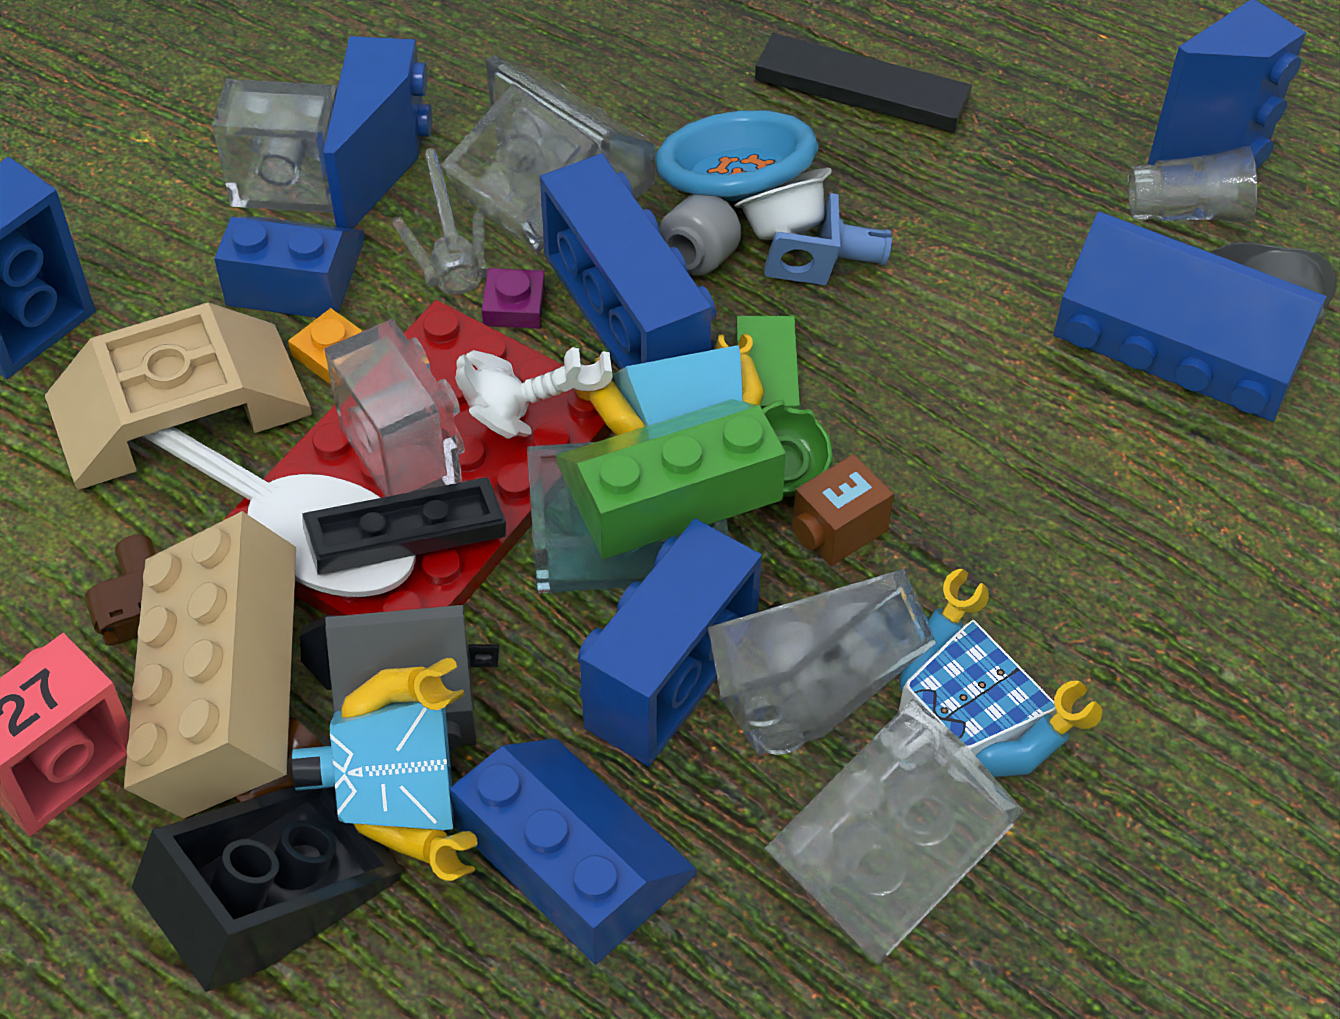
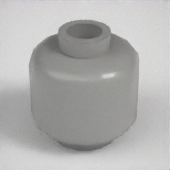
M689 195L663 217L659 226L660 235L670 248L676 247L681 252L688 274L693 276L712 272L736 250L741 239V224L736 212L727 201L716 196Z

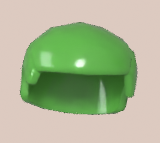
M778 400L762 410L786 452L783 497H795L796 488L830 468L833 461L830 435L818 420L815 419L812 410L787 407L784 400Z

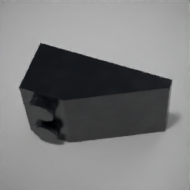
M290 786L153 829L131 888L202 988L207 992L268 968L399 881L403 871L382 844L358 833L353 823L339 821L335 787L296 790L295 786Z

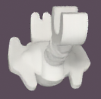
M572 347L564 356L565 366L548 372L545 376L540 375L535 377V379H527L525 383H522L514 375L509 361L492 354L473 350L466 355L459 356L456 361L455 379L470 407V414L491 430L509 439L516 435L522 437L531 435L532 430L530 426L519 420L525 415L529 402L535 403L541 399L550 398L551 395L556 396L561 394L562 391L566 392L573 388L581 391L598 390L608 385L613 375L610 352L603 351L599 360L594 364L581 365L579 348Z

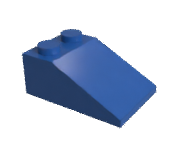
M349 37L323 150L336 227L353 229L418 159L422 136L430 137L432 107L431 104H423L422 96H426L427 64L418 62L415 39Z

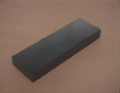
M488 477L302 513L303 530L317 575L506 536V521Z

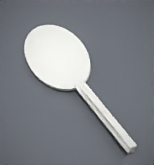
M175 427L143 436L250 500L247 515L296 546L295 581L302 585L339 596H374L400 586L414 569L416 555L317 575L303 530L302 513L381 498L359 485L330 476L314 474L291 475L268 483Z

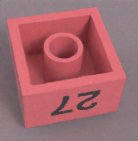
M64 632L44 647H39L29 652L19 665L0 678V805L29 837L124 766L127 760L126 749L130 724L115 686Z

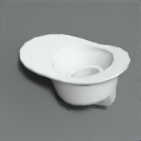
M821 168L800 174L776 189L749 197L734 205L736 208L743 209L759 239L773 240L777 232L806 236L808 230L821 224L825 219L823 180L831 174L832 169Z

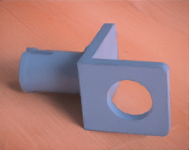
M829 193L825 204V219L817 227V237L777 232L774 235L764 266V274L772 278L827 285L834 263L838 258L877 263L880 266H885L891 251V230L843 224V219L839 218V195ZM799 249L808 251L812 254L813 259L807 265L798 267L787 265L782 261L781 257L788 251Z

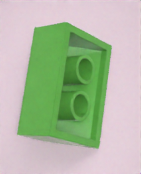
M731 399L557 454L556 463L603 560L670 538L671 536L682 534L694 518L709 525L781 501L783 498L786 452L760 405Z

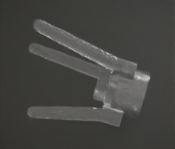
M429 148L426 150L425 155L445 236L435 242L434 249L429 258L402 218L395 217L392 223L422 268L427 286L434 287L438 285L439 289L445 293L462 294L477 287L482 277L487 275L488 269L484 259V214L481 211H476L473 215L472 243L462 235L457 234L437 152L435 149Z

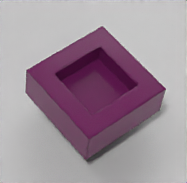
M488 268L482 304L483 324L494 327L540 329L545 294V271Z

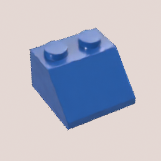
M257 216L231 217L214 258L226 306L318 318L330 308L339 313L365 240L364 230Z

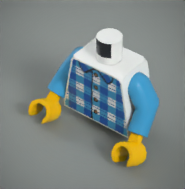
M964 569L954 570L946 577L943 585V592L945 598L949 601L944 610L941 608L935 609L913 642L901 673L899 686L902 696L898 716L905 727L888 738L887 746L895 762L906 772H913L934 758L953 779L958 781H966L979 774L985 778L1028 775L1069 740L1067 731L1072 727L1082 730L1096 726L1102 718V707L1096 701H1093L1081 712L1072 714L1074 702L1083 697L1088 690V687L1082 682L1069 681L1063 684L1057 690L1053 701L974 619L964 626L961 622L963 615L982 610L988 602L989 592L987 586L980 583L970 599L959 601L958 590L965 583L968 572Z

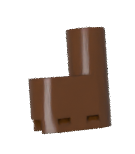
M136 534L118 542L115 547V555L122 576L98 583L87 590L85 594V601L94 630L103 636L105 645H117L138 638L145 559L156 554L152 540L148 536Z

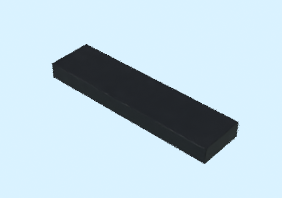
M772 33L755 66L756 80L955 132L970 99L972 84Z

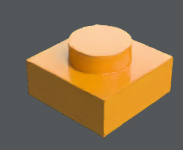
M332 308L328 309L288 340L291 356L330 385L334 384L373 353L371 336Z

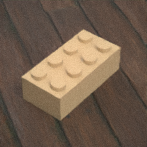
M243 511L145 559L135 675L132 687L133 696L129 739L126 749L127 760L124 789L183 819L287 775L296 546Z

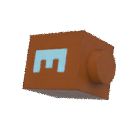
M852 454L795 489L792 519L793 531L799 542L806 549L811 551L815 549L830 566H833L888 531L894 493L855 454Z

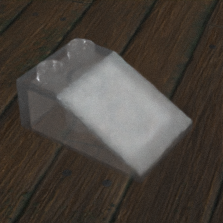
M906 569L708 627L721 699L758 755L766 753L776 755L791 753L802 747L805 742L822 738L936 644L933 630Z

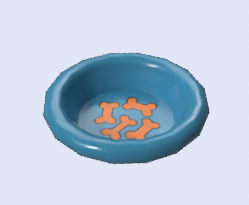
M740 110L711 115L686 124L666 137L655 154V162L659 177L676 190L694 195L716 196L725 201H740L776 189L790 182L810 167L819 146L813 129L795 116L769 110Z

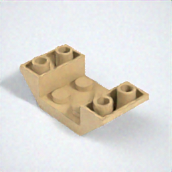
M209 302L90 338L45 394L76 490L136 472L137 470L127 441L243 404L254 433L312 415L311 407L275 324Z

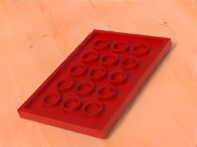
M435 300L263 480L269 483L291 475H324L354 483L382 498L488 477L506 521V536L416 555L414 569L406 581L393 590L382 594L366 597L339 596L309 588L295 581L294 596L325 615L332 616L464 605L566 486V482L556 463V455L605 440L612 430L605 424L591 401L580 398L575 393L574 388L566 392L562 391L561 394L556 396L551 395L550 398L541 399L535 403L529 402L525 415L519 419L529 425L532 430L531 435L526 437L516 435L508 439L481 423L470 414V407L456 383V361L459 356L466 355L473 350L495 355L511 363L514 375L522 383H525V380L530 378L535 379V377L540 375L545 376L546 373L564 365ZM244 498L225 519L241 511L248 514L250 500Z

